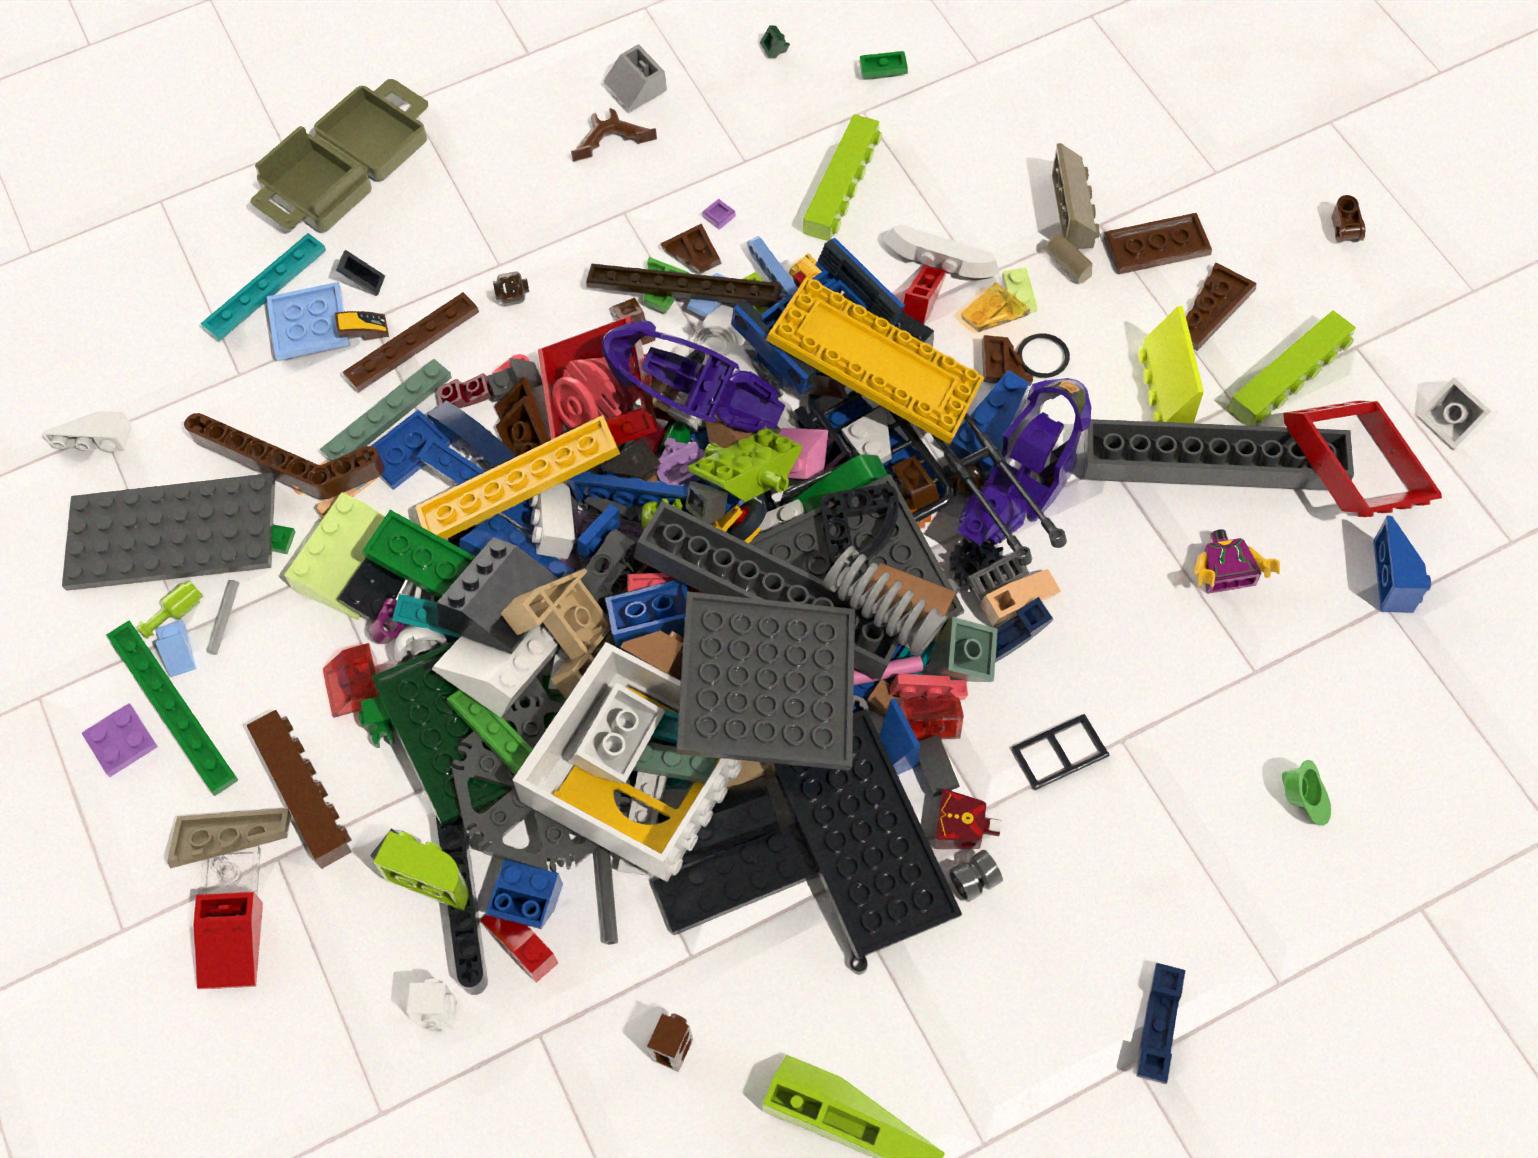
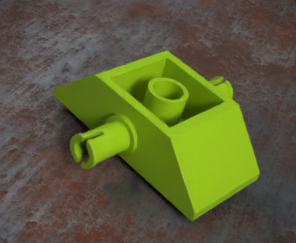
M762 429L748 438L740 439L737 443L727 448H723L713 442L708 444L705 449L706 457L688 466V471L710 485L727 491L728 494L747 502L770 489H774L779 493L787 489L789 485L787 477L802 451V445L770 429Z

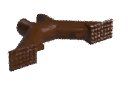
M609 108L610 118L605 121L600 120L596 112L591 115L593 129L575 150H571L572 160L575 162L593 157L592 151L594 148L600 147L599 142L603 137L615 133L626 136V139H636L637 144L656 140V128L648 129L622 121L613 108Z

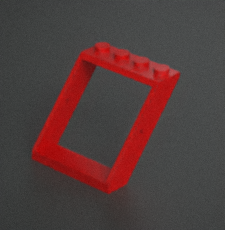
M631 315L538 349L551 440L564 434L562 419L554 405L552 395L553 385L556 383V380L563 377L564 370L567 369L566 366L571 361L604 357L602 352L604 336L611 329L633 322ZM639 340L631 350L635 375L640 381L650 386L647 372L641 369L645 358L642 342ZM639 387L641 408L606 420L616 445L654 433L658 429L652 395Z
M1355 400L1283 412L1285 426L1341 511L1357 513V517H1373L1374 512L1392 513L1393 508L1400 510L1411 509L1412 504L1417 506L1430 505L1431 500L1442 498L1441 491L1378 401ZM1358 415L1409 491L1364 500L1313 422Z

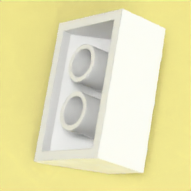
M616 682L608 692L569 762L595 777L625 784L665 711Z

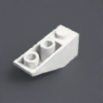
M97 411L43 430L42 434L49 444L57 449L78 448L85 451L90 449H100L107 452L115 450L125 451L132 425L124 412Z

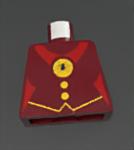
M943 789L934 849L981 848L983 834L1000 837L1002 820L985 817L987 806L985 801Z

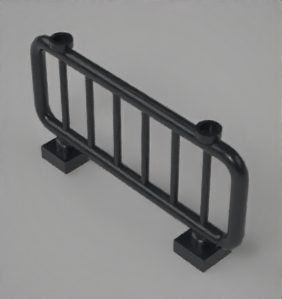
M856 393L822 412L817 405V400L821 396L809 394L807 397V407L811 413L808 414L803 405L795 409L794 413L801 429H816V426L819 425L822 430H828L829 439L835 433L842 432L843 428L881 407V405L835 430L825 416L863 395ZM888 410L896 421L888 425V431L900 426L909 439L891 449V455L912 444L922 457V459L918 460L920 464L926 463L934 474L935 478L932 481L934 483L939 481L945 490V494L937 501L912 513L918 523L945 508L953 501L955 488L951 480L955 477L948 465L941 468L909 421ZM851 446L848 447L850 452L854 451ZM895 474L891 475L893 480L897 478ZM907 494L902 495L904 500L909 498Z

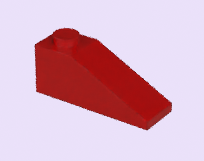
M924 264L905 293L903 302L905 307L902 312L925 325L937 300L947 271Z
M487 915L480 920L536 983L558 964L554 953L528 926Z

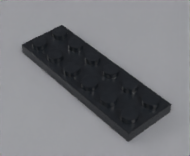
M795 822L679 870L676 875L672 874L667 882L659 878L654 880L653 883L672 933L675 936L819 876Z

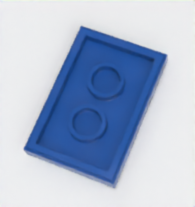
M419 409L372 445V447L377 449L385 465L384 473L380 478L392 490H395L426 465L418 459L417 455L431 436H434L448 447L452 444L451 440Z

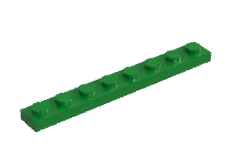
M131 621L125 622L106 634L213 795H218L239 781Z

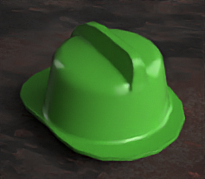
M1307 759L1302 762L1299 768L1286 770L1282 773L1281 777L1285 795L1292 805L1305 808L1310 819L1316 825L1324 826L1331 818L1330 798L1320 778L1317 765L1313 760Z

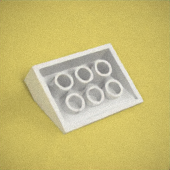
M543 622L538 627L529 631L512 654L461 636L433 666L432 670L501 718L556 654L560 644Z

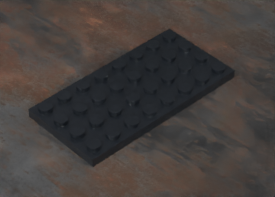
M867 709L853 713L852 767L850 770L770 763L857 960L960 918L963 915Z

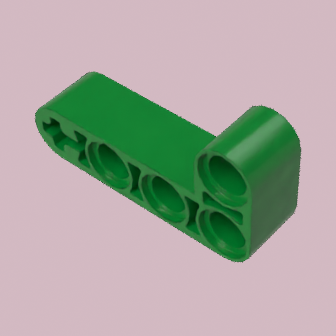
M858 455L790 502L799 499L803 504L806 514L821 507V500L826 494L861 488L887 476L888 473L879 456Z

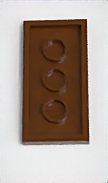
M1197 212L1105 231L1103 236L1118 275L1209 256L1213 250Z

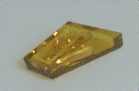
M995 282L961 313V318L980 333L1026 317L1030 314V308Z

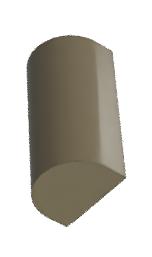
M1058 233L1050 240L1045 252L1079 283H1083L1092 277V262L1064 236Z

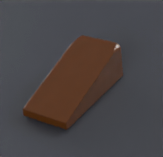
M915 456L892 466L893 472L916 509H920L939 499L935 483Z

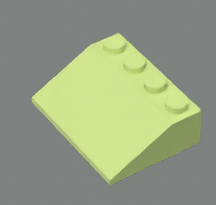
M341 492L284 576L292 590L359 620L360 615L337 601L366 557L362 556V550L385 516L366 503Z

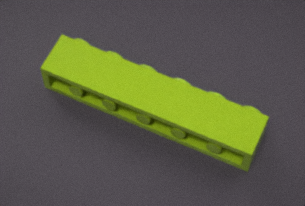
M853 114L803 218V234L829 241L834 233L837 234L839 232L842 215H847L850 206L849 200L851 197H855L858 189L857 183L859 180H863L866 173L867 162L871 163L873 159L875 145L878 146L881 142L880 121Z
M1332 310L1232 397L1228 411L1246 426H1255L1258 423L1263 424L1269 418L1273 409H1280L1286 403L1290 394H1297L1303 388L1306 380L1309 378L1313 380L1319 374L1323 365H1330L1336 359L1339 351H1346L1354 342L1353 335L1357 327Z

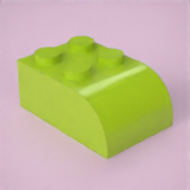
M389 831L373 862L385 881L463 911L468 901V886L452 857L441 851L442 848L435 843L426 841L425 844L415 841L416 838L406 832L400 831L399 834Z

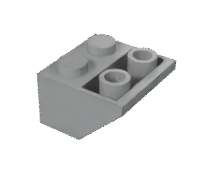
M640 44L621 53L604 80V85L629 112L667 91L664 69Z

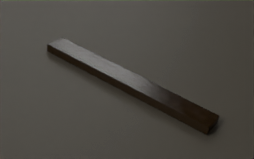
M591 263L586 280L587 288L739 304L745 299L753 306L772 307L777 304L782 289L781 283L594 263Z

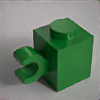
M380 697L361 700L362 711H358L361 726L366 727L370 735H372V741L376 748H380L379 741L384 736H387L390 744L393 745L395 737L391 730H395Z

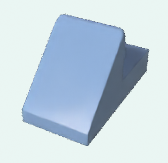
M183 620L156 628L159 638L156 641V645L169 676L174 677L197 669L188 632Z

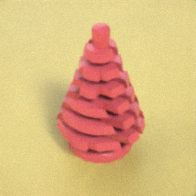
M630 355V373L636 377L632 355ZM605 357L569 362L566 366L567 369L564 370L563 378L556 381L552 391L557 412L565 425L571 430L602 415L607 420L627 413L640 398L637 385L633 383L631 386H622L610 371ZM648 374L649 385L651 384L652 380L656 379L650 374Z

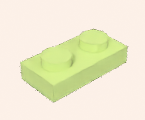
M1027 267L1004 270L1002 278L1012 316L1037 312L1038 306Z

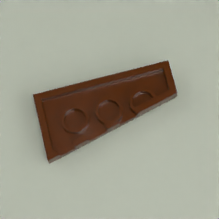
M1215 262L1212 273L1207 277L1201 293L1197 295L1192 310L1186 316L1194 350L1198 351L1254 293L1257 288L1256 282Z

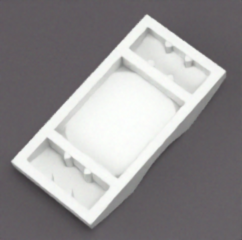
M723 304L707 315L697 332L688 339V341L712 349L723 356L729 354L739 345H751L731 325L733 308L727 304ZM679 345L674 353L686 357L695 349Z

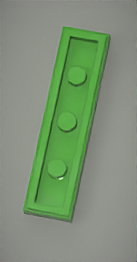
M459 689L448 697L447 703L516 775L533 749L503 717L500 718Z

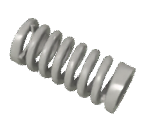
M850 546L832 566L822 586L833 593L838 590V598L842 601L850 599V607L852 609L862 608V616L869 619L875 616L874 625L881 628L887 625L886 634L892 637L899 633L898 643L902 646L906 645V648L916 657L920 656L935 638L948 617L941 613L938 615V609L931 608L920 622L911 629L926 605V600L921 598L899 621L905 608L914 596V591L907 590L901 599L887 612L890 604L902 587V582L895 581L891 588L875 603L878 595L890 578L888 572H883L874 585L862 595L869 581L878 570L876 563H872L865 573L850 587L857 572L866 561L864 554L859 555V552L853 546ZM857 557L854 563L851 566H849L851 559H855Z

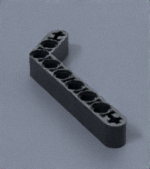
M482 808L475 810V812L478 813ZM436 816L441 851L450 855L456 865H464L460 872L468 886V901L463 911L447 905L457 979L466 993L478 995L486 989L488 976L467 831L464 833L461 817L441 826ZM460 838L457 845L448 846L451 839ZM471 918V923L467 927H459L462 919ZM469 945L475 946L472 954L462 955L465 947ZM468 967H472L473 971L477 975L474 977V982L469 983V980H471V971Z

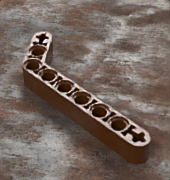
M193 413L184 421L185 429L197 445L262 474L273 473L276 480L294 487L293 485L298 486L299 490L322 500L330 499L341 494V492L344 493L380 477L385 470V465L377 449L372 446L359 448L325 464L318 465L202 413Z

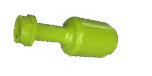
M190 580L186 584L181 583L161 600L162 610L146 623L141 621L137 628L147 639L150 636L153 637V631L168 618L172 617L179 620L197 606L203 594Z

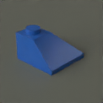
M896 698L891 699L880 732V738L897 775L918 767L920 744Z

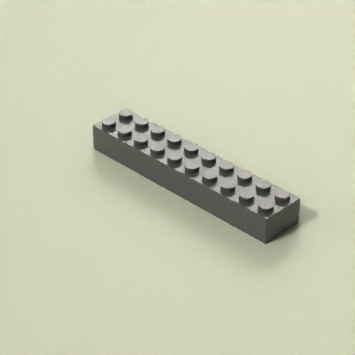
M1091 419L1090 427L1084 432V479L1327 490L1287 427ZM1318 429L1352 480L1354 477L1351 430Z
M664 501L660 503L637 541L635 559L705 594L852 609L850 607V599L846 601L840 600L838 598V590L834 593L828 591L822 586L823 580ZM862 608L855 610L854 668L881 680L899 644V633L892 637L886 634L887 625L881 628L874 625L875 616L869 619L862 616Z

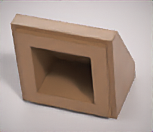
M880 680L869 696L867 704L869 709L885 717L891 699L896 698L901 706L905 698H901L900 695H890V684Z

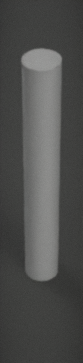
M229 580L207 649V653L211 655L218 654L240 584L238 581Z

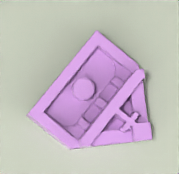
M667 438L664 443V452L661 458L655 462L660 481L680 486L682 484L689 485V481L697 482L701 480L688 471V466L706 457L703 449H700L696 442L686 444L676 442L673 438Z

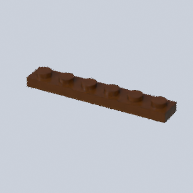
M464 292L460 293L344 370V377L358 393L479 313L478 306Z

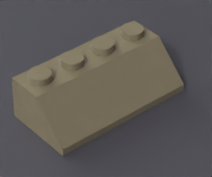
M1056 143L1051 175L1062 236L1077 249L1094 248L1095 238H1099V224L1094 222L1096 208L1095 204H1091L1090 201L1092 199V186L1087 184L1089 179L1088 167L1084 166L1082 156L1064 144Z

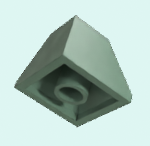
M950 617L932 648L930 675L950 676V680H966L967 682H994L998 629Z

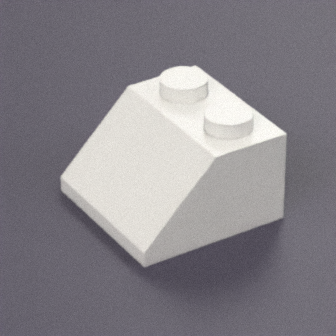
M1453 377L1420 411L1418 416L1456 450L1480 433L1500 411L1463 377Z

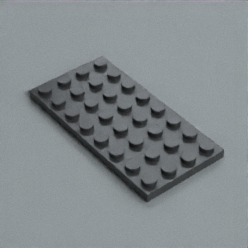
M273 473L71 496L62 587L66 591L271 568L273 543L271 538L275 498V477Z

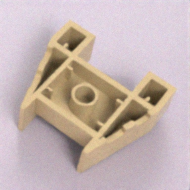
M585 568L514 598L501 613L517 635L536 628L543 622L569 657L550 678L566 700L606 642L610 643L612 637L610 619L580 580L587 572Z

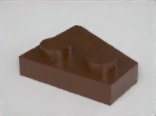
M702 223L660 243L664 252L699 274L722 264Z
M984 335L981 340L983 382L998 383L1009 370L1029 382V386H1031L1033 377L1031 374L1027 375L1023 369V361L1019 354L1014 351V346L1008 337Z

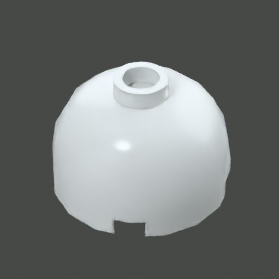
M410 625L399 633L394 643L396 662L398 665L443 647L448 642L443 633Z

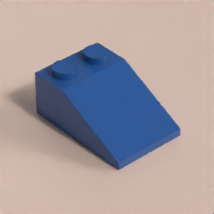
M1387 515L1373 540L1380 611L1414 613L1419 603H1422L1425 593L1431 588V577L1426 573V564L1393 516Z

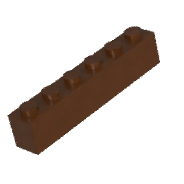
M275 709L247 724L246 726L307 846L321 869L352 853L348 845L352 839L345 826L341 828L338 826L336 820L340 816L333 803L330 805L326 803L324 798L329 795L322 782L316 783L313 775L317 774L310 759L305 761L301 754L305 752V749L299 738L293 739L290 734L294 728L287 715L281 717Z

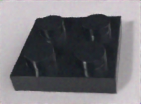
M365 558L339 596L337 602L373 623L384 602L390 598L396 599L405 579Z

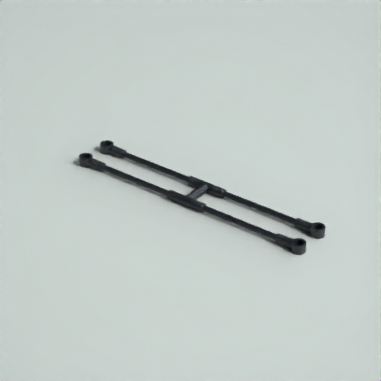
M967 412L963 419L975 433L976 439L983 447L980 450L959 459L944 441L932 435L960 479L969 486L1006 537V542L1013 550L1018 565L1026 566L1032 562L1033 557L1030 548L1023 546L1017 537L1011 534L975 485L973 477L966 469L989 456L996 466L1003 470L1039 518L1041 526L1049 535L1051 545L1054 548H1061L1066 545L1067 537L1065 531L1057 528L1051 519L1044 515L1006 465L1004 457L988 436L981 432Z

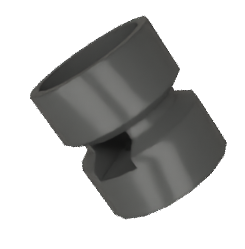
M981 850L969 857L968 864L961 862L949 869V876L953 885L966 902H970L982 895L983 888L990 890L1003 882L998 865L986 850Z

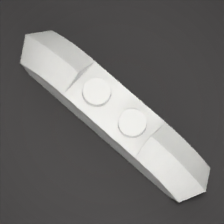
M903 224L892 227L883 237L895 252L905 258L919 261L925 265L938 267L947 272L970 278H988L1000 275L997 260L992 252Z

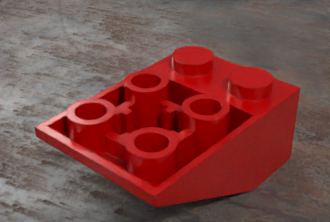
M255 892L196 895L193 927L198 990L256 987L263 901Z

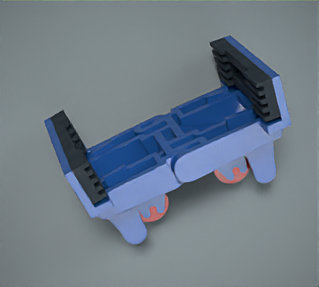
M835 237L826 242L815 264L821 273L812 278V280L819 281L833 292L841 293L843 291L857 305L863 306L867 311L879 318L886 319L895 326L905 305ZM789 294L763 314H760L744 299L733 308L731 325L754 347V360L757 363H761L780 382L779 385L783 389L791 385L802 395L812 387L815 374L819 370L766 341L769 332L794 294Z

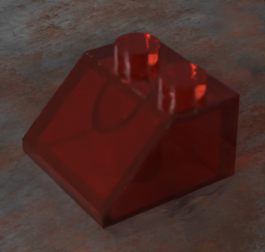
M369 643L342 650L323 668L333 718L362 710L361 700L379 696L371 676L380 672L376 655Z
M942 695L935 699H925L924 697L916 696L909 700H904L903 713L918 741L938 734L941 740L961 738L964 714L959 697L953 698L949 695Z

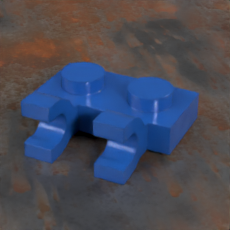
M610 504L577 539L578 554L582 558L587 559L590 557L592 559L602 546L607 535L615 529L618 530L620 521L619 509Z

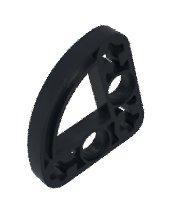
M881 484L832 492L822 498L821 514L832 566L838 560V558H835L838 556L837 544H842L843 553L850 546H853L847 517L887 511L885 522L877 536L869 544L857 550V552H859V555L864 554L866 556L865 562H867L885 547L894 532L898 518V493L893 486ZM886 492L888 496H892L889 498L888 503H884L883 499H878L882 497V493ZM870 494H874L875 505L871 506ZM856 496H862L866 499L867 503L864 507L857 508L852 505V499ZM830 501H834L835 505H838L836 507L837 518L832 519L831 509L827 507ZM834 525H840L844 528L845 533L841 537H834L829 532L830 528ZM857 557L855 559H851L849 566H851L854 563Z

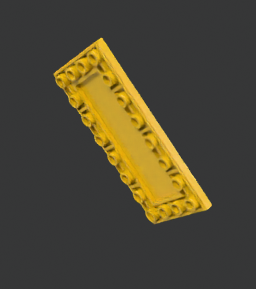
M807 276L766 338V341L948 444L953 440L984 379L976 370L960 364L953 357L946 356L934 349L930 344L923 343L911 336L909 332L900 330L886 319L879 318L867 311L863 306L856 305L844 298L842 294L833 292L819 281L812 280Z

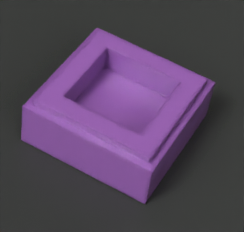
M718 198L702 212V217L720 230L736 217V211Z

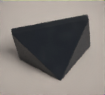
M348 250L343 251L336 268L337 272L375 296L379 294L386 276Z

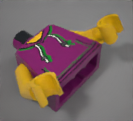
M1218 529L1210 534L1212 543L1206 544L1204 552L1199 554L1193 569V573L1198 580V587H1202L1203 583H1205L1206 592L1210 594L1256 586L1262 574L1261 572L1264 573L1265 578H1269L1271 572L1280 574V562L1275 558L1266 559L1262 557L1251 546H1247L1242 538L1229 540L1226 530Z

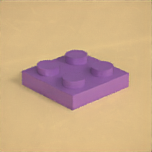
M130 703L81 733L109 778L158 748Z

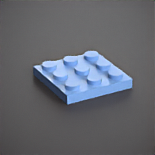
M339 282L267 296L274 354L277 361L350 346L349 337L339 338L334 312L345 311Z

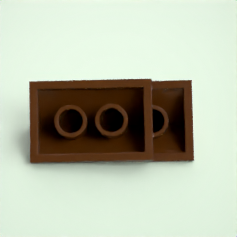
M522 377L494 406L500 418L496 429L502 443L516 456L522 455L549 441L528 378Z

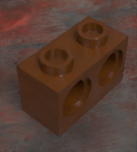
M671 1013L670 1016L661 1014L647 1044L652 1061L676 1072L680 1071L694 1040L690 1025L687 1024V1019L675 1013Z

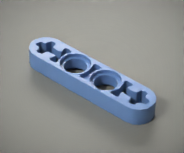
M756 236L748 240L747 246L751 256L769 281L781 283L780 296L782 299L791 293L795 294L798 287L760 236Z

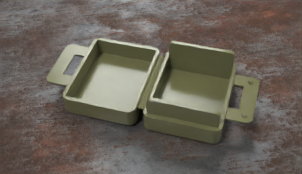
M387 79L374 91L365 85L356 87L314 124L316 133L314 137L307 134L306 129L300 125L255 164L256 178L261 190L251 198V204L285 229H292L303 220L320 232L328 231L371 192L372 185L368 175L376 181L385 180L426 143L427 134L425 127L416 118L427 110L429 102L395 79ZM390 93H393L410 104L411 107L404 111L385 98ZM272 198L273 200L281 204L283 207L291 211V213H286L284 210H282L274 203L269 201V199Z

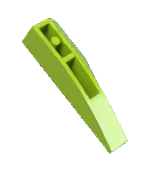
M787 1054L776 1071L762 1104L763 1112L872 1158H944L945 1155L944 1151L843 1077Z

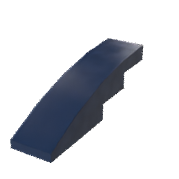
M445 401L427 414V417L460 451L465 449L479 464L483 461L490 469H493L517 457L483 425L448 401Z

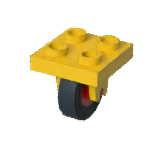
M751 499L739 507L735 505L723 518L710 525L750 543L761 530L759 526L765 518L766 508L758 500Z

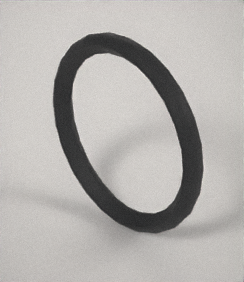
M1048 333L1028 336L1021 342L1017 350V354H1019L1023 361V369L1032 376L1039 378L1059 375L1066 369L1070 361V352L1065 342L1057 336ZM1038 338H1048L1057 342L1064 350L1065 359L1063 364L1057 370L1049 373H1040L1030 369L1022 357V351L1026 344Z

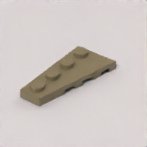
M289 809L177 816L167 863L171 869L285 839L288 837L291 819Z

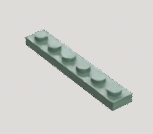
M436 359L431 360L320 448L321 454L328 461H332L359 448L368 446L433 394L436 388L448 382L452 378L451 372Z

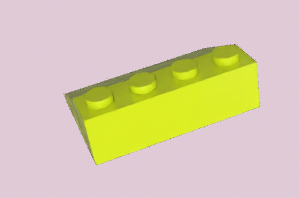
M1182 305L1177 306L1144 338L1143 346L1138 351L1140 364L1144 363L1145 368L1143 371L1145 385L1148 384L1150 389L1148 391L1149 405L1153 406L1155 411L1153 413V422L1194 423L1204 393Z

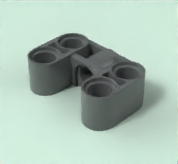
M617 529L607 535L602 546L586 566V574L580 579L605 614L608 613L605 598L615 595L610 590L622 571L629 568L635 572L643 564V562L634 558L637 542ZM609 564L608 570L601 573L602 568Z

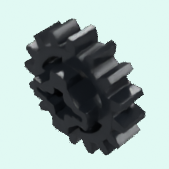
M963 538L962 546L955 544L954 552L950 553L949 561L951 562L949 570L953 571L952 578L954 580L960 578V586L962 587L967 583L969 584L970 591H973L967 577L980 570L979 565L982 569L1003 557L1004 548H995V544L986 541L978 546L972 541L969 542L966 538ZM999 566L1001 573L1005 574L1002 566ZM990 571L991 573H989V574H990L992 580H993V581H994V580L996 581V579H995V577H994L992 571ZM980 576L979 579L982 585H987L983 576Z

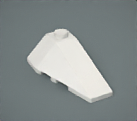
M739 345L725 357L737 363L740 368L739 370L752 371L776 388V391H778L776 399L786 405L777 426L780 429H800L792 407L782 397L785 390L778 385L775 377L761 363H757L754 360V347L751 345Z

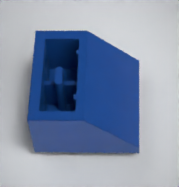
M504 859L486 915L542 929L555 910L563 886L559 873Z

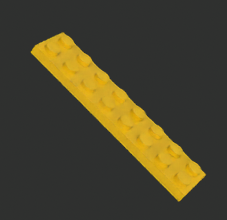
M604 416L597 417L415 506L421 527L443 539H447L619 455V449Z

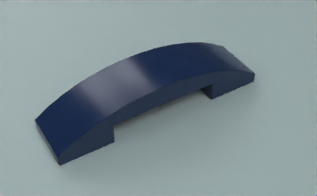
M1039 597L1017 610L1016 616L997 627L995 663L1026 644L1054 620Z
M1157 962L1155 964L1141 1034L1136 1077L1162 1084H1167L1172 1058L1171 1049L1179 1001L1182 997L1185 969Z

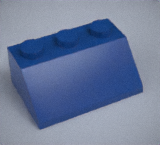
M674 580L606 597L616 648L632 655L621 648L623 642L657 631H662L667 635L673 631L684 637L687 585L679 580Z

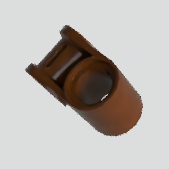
M1342 195L1338 198L1331 215L1335 239L1337 243L1348 239L1363 241L1365 239L1366 227L1362 219L1359 202L1354 196Z

